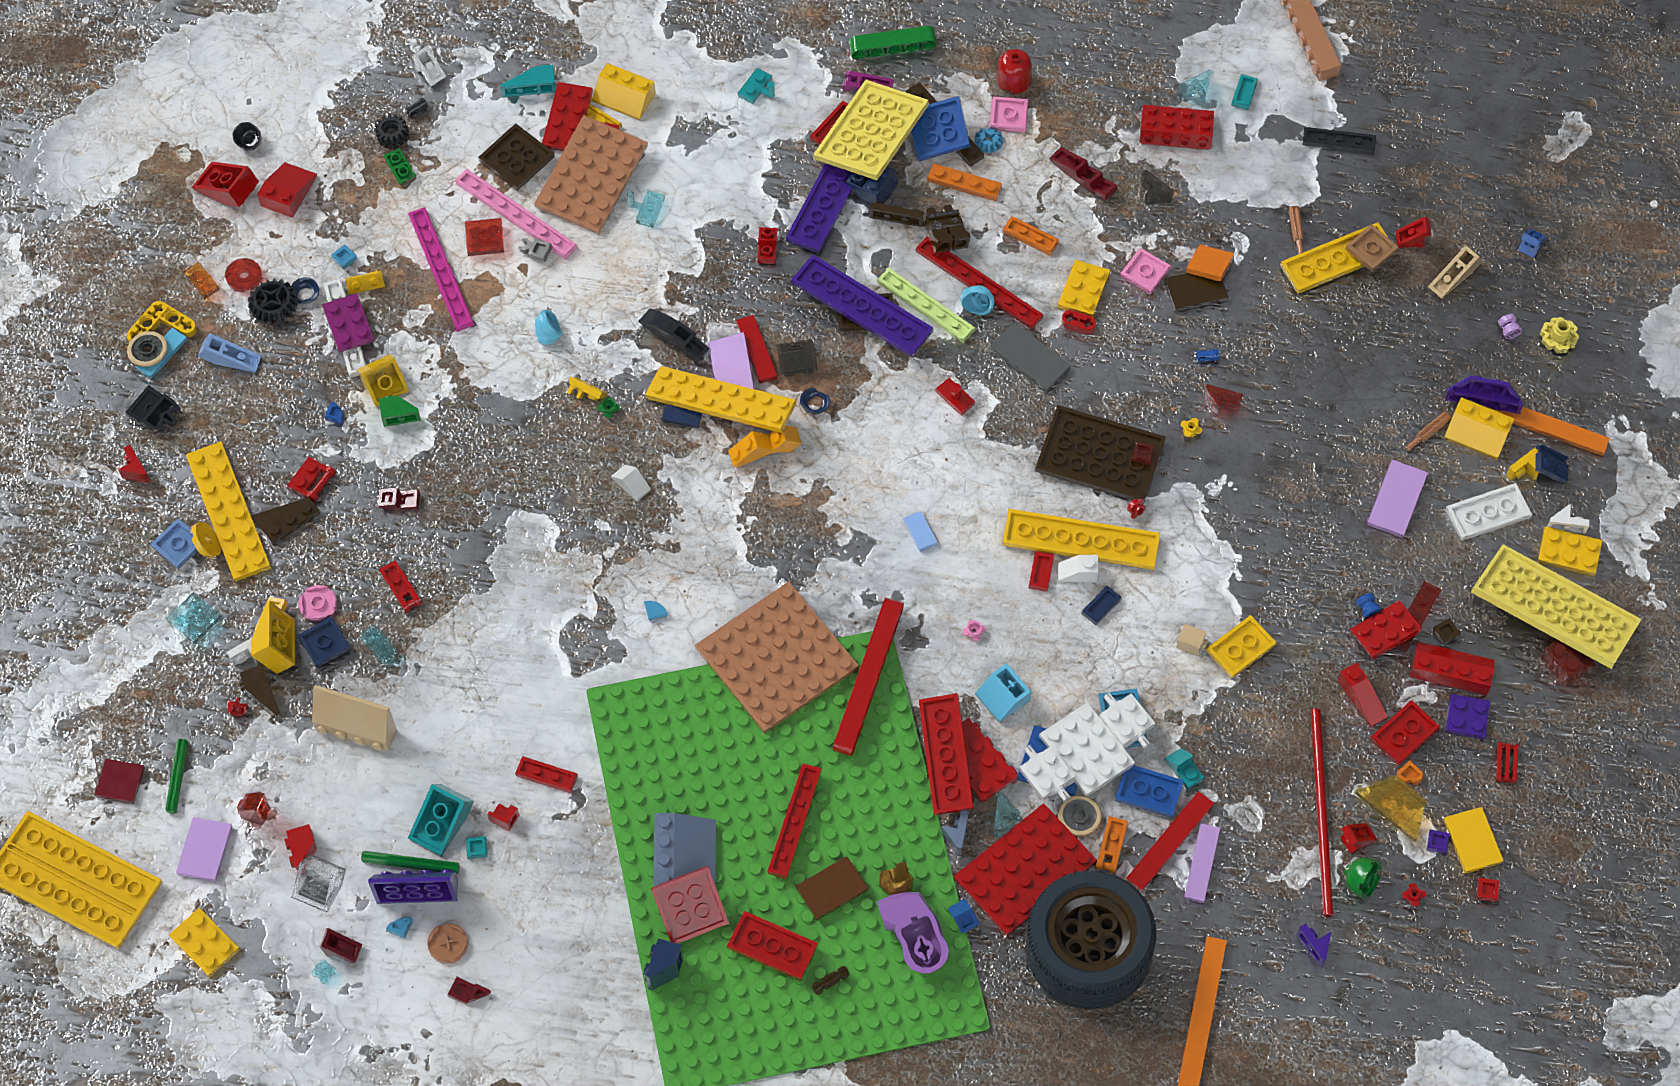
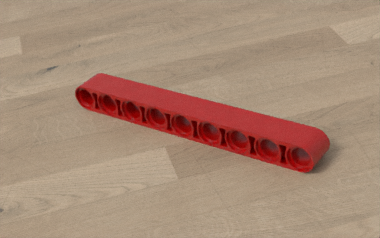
M886 597L883 601L834 741V752L853 756L903 612L904 602Z

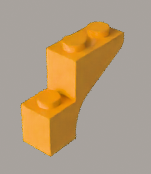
M785 425L782 433L772 431L769 434L752 431L728 450L733 467H741L772 453H791L802 444L797 427Z

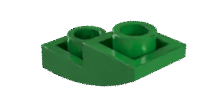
M400 148L384 155V159L398 184L415 178V174Z

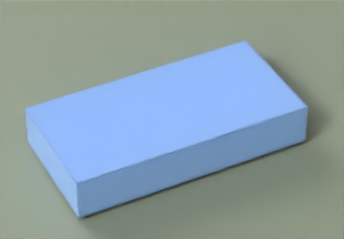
M921 511L904 518L903 521L919 552L937 545V541Z

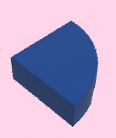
M331 401L324 418L327 421L343 425V412L338 404Z

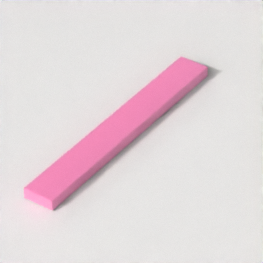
M466 169L455 180L456 185L533 238L551 243L553 246L552 251L566 260L577 248L576 243L470 170Z

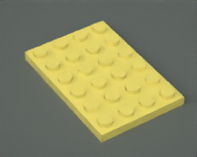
M865 80L813 154L814 159L878 180L929 106L928 100Z

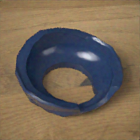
M310 277L299 278L291 285L294 287L297 296L300 290L304 288L312 290L313 294L309 299L302 301L297 298L301 304L311 303L319 295L320 288L317 282Z
M812 387L801 393L800 405L808 413L813 415L820 414L829 407L830 397L828 394L819 392L815 387ZM814 396L822 398V406L819 409H811L808 406V401Z

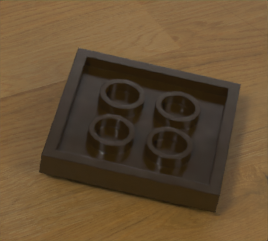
M515 123L478 157V160L518 191L555 157V153Z

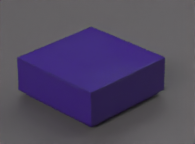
M1430 829L1426 850L1446 854L1450 833Z

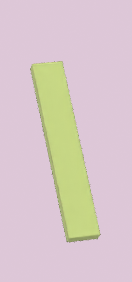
M888 268L877 279L879 285L962 343L975 331L974 326L892 269Z

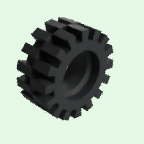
M388 114V118L383 116V120L379 119L377 121L378 124H375L374 131L381 146L383 145L387 148L389 145V148L393 149L395 145L398 148V144L403 145V141L408 140L409 131L405 120L401 116L397 117L394 114L391 117V114ZM391 128H396V129H398V130H397L395 133H393V134H386V133H385L388 129H391Z

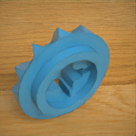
M989 126L986 129L981 128L978 133L976 132L975 144L983 152H995L1003 145L1002 133L998 132L996 128H989ZM986 136L992 138V142L990 140H986Z

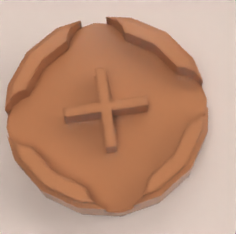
M452 923L439 925L434 928L428 937V950L437 962L443 964L454 963L466 954L468 938L465 931L458 925Z

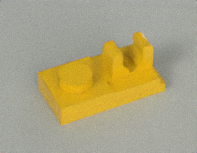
M569 377L570 386L567 391L568 394H573L574 390L577 389L578 394L576 398L581 399L584 393H587V397L595 401L606 399L607 392L577 377Z

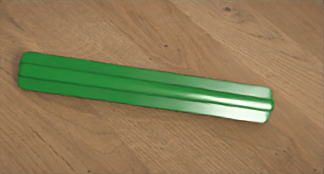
M187 739L177 740L165 807L167 813L174 814L177 812L188 749Z

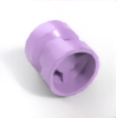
M1507 314L1498 320L1500 328L1504 330L1503 335L1505 339L1516 338L1522 333L1520 325L1517 324L1515 314Z

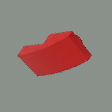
M759 227L757 263L776 264L778 228Z

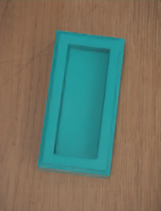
M1241 74L1231 106L1249 110L1258 78Z

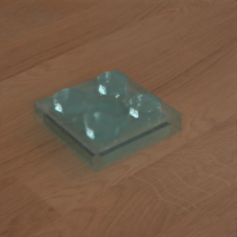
M193 592L166 620L195 644L222 616Z

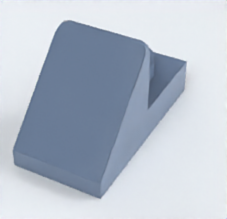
M961 811L960 817L956 816L954 828L941 826L942 835L955 853L960 856L964 844L969 811Z

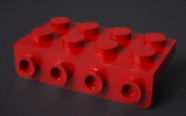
M1142 105L1139 142L1149 145L1209 150L1211 149L1213 139L1214 111Z
M967 718L962 723L971 789L983 804L1011 783L1013 785L1017 783L1018 773L1013 766H1009L1005 762L1004 755L1000 751L995 750L991 739L981 733V728L977 722H972L970 718Z

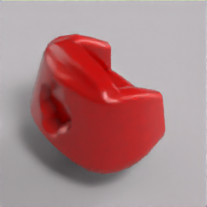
M236 698V702L227 701V712L230 715L242 716L246 713L248 705L247 703H240V698Z

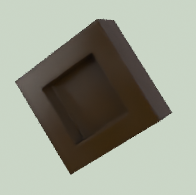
M1450 618L1434 626L1432 629L1443 645L1458 638L1461 634Z

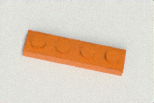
M933 163L927 177V182L993 201L997 200L1002 187L1000 182Z

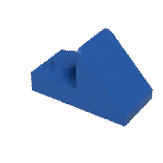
M1531 228L1524 232L1521 237L1522 242L1518 250L1534 258L1546 241L1547 236Z

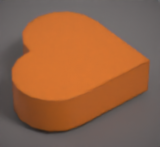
M1409 760L1399 769L1396 778L1401 784L1411 783L1418 785L1422 782L1423 772Z

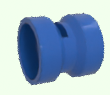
M1367 593L1356 600L1357 606L1363 610L1362 614L1365 619L1382 610L1380 605L1376 604V598L1373 593Z

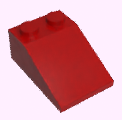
M211 162L194 183L192 189L224 205L240 207L255 189L259 180L249 166Z
M284 162L265 180L257 194L260 206L293 218L315 181L317 173Z

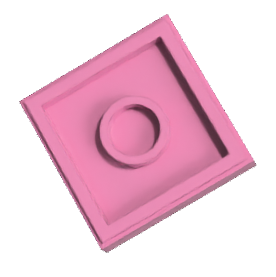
M993 96L990 128H996L1000 131L1025 132L1028 99Z
M1140 248L1120 273V277L1151 295L1169 272L1171 265Z

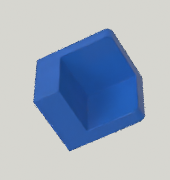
M966 899L948 908L962 934L980 924Z

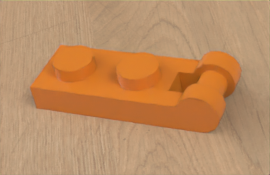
M1108 817L1096 863V870L1101 871L1104 869L1108 870L1109 873L1115 874L1128 824L1127 820ZM1104 858H1112V862H1105Z

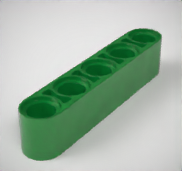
M922 26L853 36L849 39V46L852 58L865 59L930 50L937 46L934 28L932 26Z

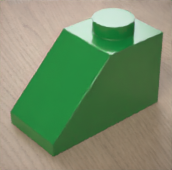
M385 396L379 399L381 419L384 427L421 421L418 408L399 396Z

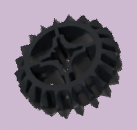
M275 278L273 281L266 279V283L260 281V286H254V291H250L248 308L251 311V315L258 322L262 321L264 325L267 322L271 326L274 322L278 325L282 320L286 322L287 317L292 318V313L297 310V293H295L293 286L290 287V283H284L282 279L278 282ZM286 296L287 300L285 304H282V302L284 301L283 299ZM263 299V300H264V302L262 303L263 305H262L261 307H259V304H260L261 300Z

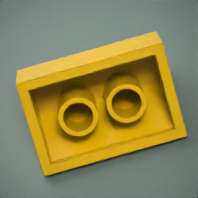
M606 63L598 76L592 102L640 120L656 94L655 82Z
M1461 397L1444 438L1498 459L1515 418Z

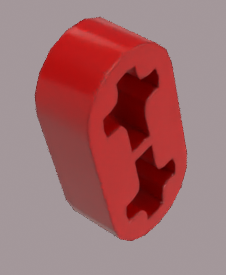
M1067 310L1062 314L1061 323L1065 328L1083 334H1091L1095 331L1096 320L1092 316L1073 310ZM1069 317H1072L1073 320L1068 322L1067 319H1069Z

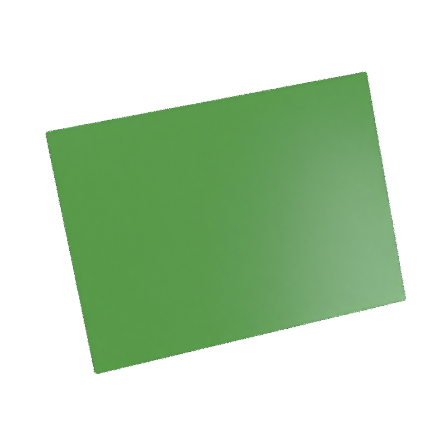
M873 631L836 638L859 665V669ZM894 638L852 757L834 752L833 745L859 669L765 734L708 664L587 689L586 693L642 974L644 973L646 963L650 964L652 945H656L658 938L670 941L650 889L653 887L655 813H678L716 820L715 886L729 924L678 943L682 945L684 960L677 978L654 990H649L647 982H645L646 975H643L665 1086H731L989 1030L990 1024L967 931L963 934L960 932L955 920L948 911V908L958 903L959 899L939 818L933 812L930 782ZM802 763L822 768V772L788 878L784 879L770 875L767 871ZM847 856L867 885L868 891L816 921L795 889V886ZM900 862L906 863L909 868L908 872L914 877L910 892H919L923 895L940 923L943 937L949 949L946 962L939 970L932 974H923L910 969L905 962L903 948L896 933L885 930L877 901L889 896L880 888V872L891 870ZM744 911L818 943V947L801 981L727 949V944ZM841 966H845L848 969L849 976L847 978L840 979V982L827 990L824 989V992L816 995L812 990L811 985L813 983L820 982L823 977L833 971L837 972V969Z

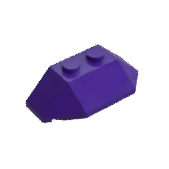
M1470 375L1449 387L1445 397V401L1459 403L1462 397L1489 409L1515 414L1521 413L1524 404L1510 383L1499 379L1492 380Z

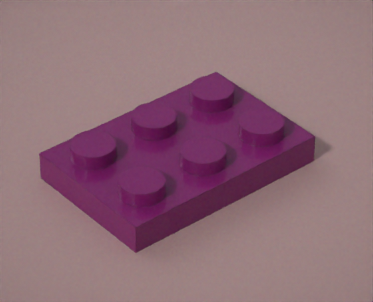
M357 293L322 304L339 353L374 342Z

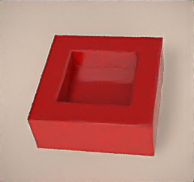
M1479 878L1476 899L1497 902L1499 880Z

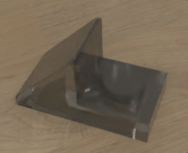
M1147 169L1141 174L1140 184L1148 191L1145 194V203H1170L1172 201L1173 189Z

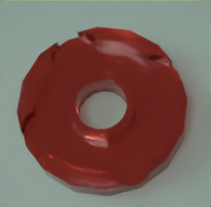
M241 258L233 261L227 267L225 279L228 286L234 291L241 293L248 290L251 291L262 280V270L254 260ZM242 273H248L246 278L239 277Z

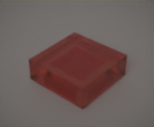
M1136 441L1132 461L1150 464L1154 445Z

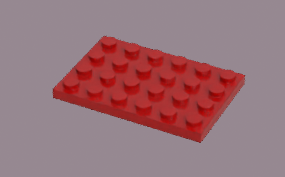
M1043 803L954 875L953 879L1001 932L1008 937L1029 919L1035 901L1046 887L1067 874L1089 870L1097 863V859Z

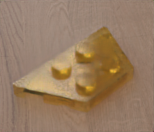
M1396 775L1388 777L1384 781L1374 782L1365 788L1360 787L1356 789L1355 794L1412 841H1417L1426 799Z

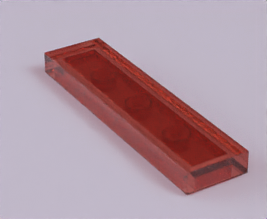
M1426 581L1422 584L1408 609L1420 626L1423 625L1442 591ZM1416 635L1395 648L1407 653Z

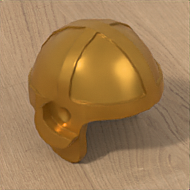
M900 862L895 868L880 872L879 885L887 895L911 891L914 877L908 872L909 868L906 863Z

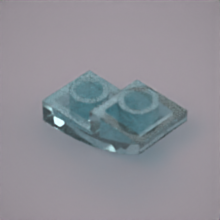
M375 624L359 634V638L381 664L398 653Z

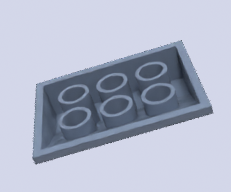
M655 813L653 887L705 866L709 867L713 881L716 884V820L678 813Z

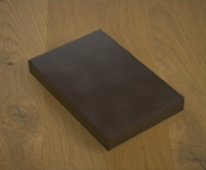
M1189 273L1165 278V284L1175 312L1225 302L1229 299L1223 279L1220 282Z

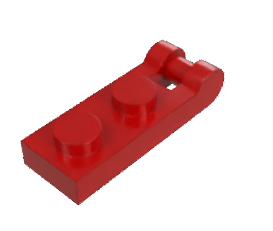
M396 560L379 569L381 576L404 613L409 612L410 608L422 605L419 596ZM411 596V600L407 602L404 600V598Z

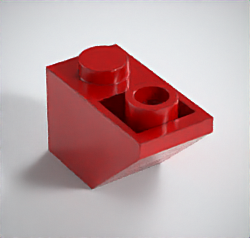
M310 824L287 830L288 838L284 839L287 850H291L292 856L289 857L291 867L296 868L298 874L304 871L317 850Z

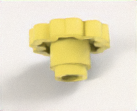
M1562 317L1552 318L1550 322H1545L1541 329L1542 344L1548 350L1554 349L1556 353H1567L1569 348H1575L1578 342L1579 335L1576 333L1578 328L1572 321L1564 320Z

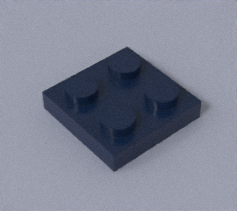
M332 616L297 635L316 668L351 650Z

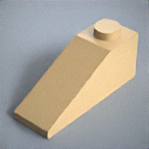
M1465 245L1428 287L1443 299L1469 277L1483 260Z

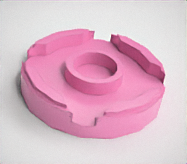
M315 585L307 588L299 597L298 602L301 614L311 622H322L333 616L338 604L335 593L324 585Z

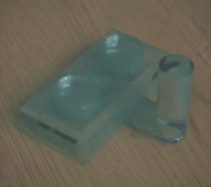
M647 190L643 203L635 201L634 192H627L628 206L639 210L636 223L653 228L664 203L665 195Z

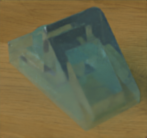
M1211 70L1179 84L1178 95L1180 98L1191 97L1197 92L1205 102L1211 81Z
M998 792L994 837H1001L1002 830L1006 831L1007 819L1019 820L1020 812L1002 792Z

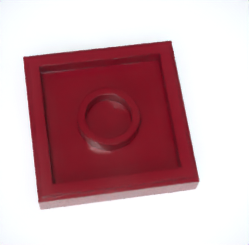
M105 759L94 794L95 797L134 804L145 770L144 765Z

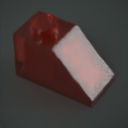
M262 792L245 793L244 798L237 805L241 819L262 826L271 809L265 794Z

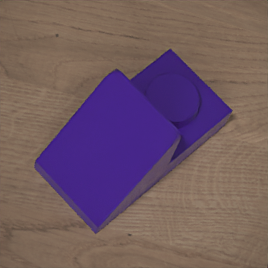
M1305 923L1299 927L1297 935L1319 966L1322 967L1327 958L1331 932L1317 939L1316 932Z

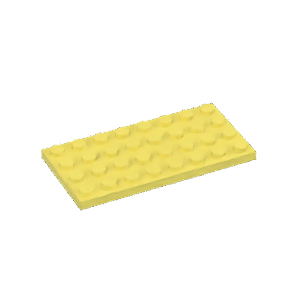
M1502 544L1471 591V593L1610 669L1614 666L1641 621L1639 617Z

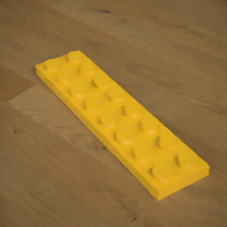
M660 366L645 393L646 399L779 433H782L796 406V400L664 366Z
M220 441L185 454L234 581L237 582L271 569L222 442Z
M1008 508L1002 546L1070 557L1098 555V561L1154 570L1160 533Z

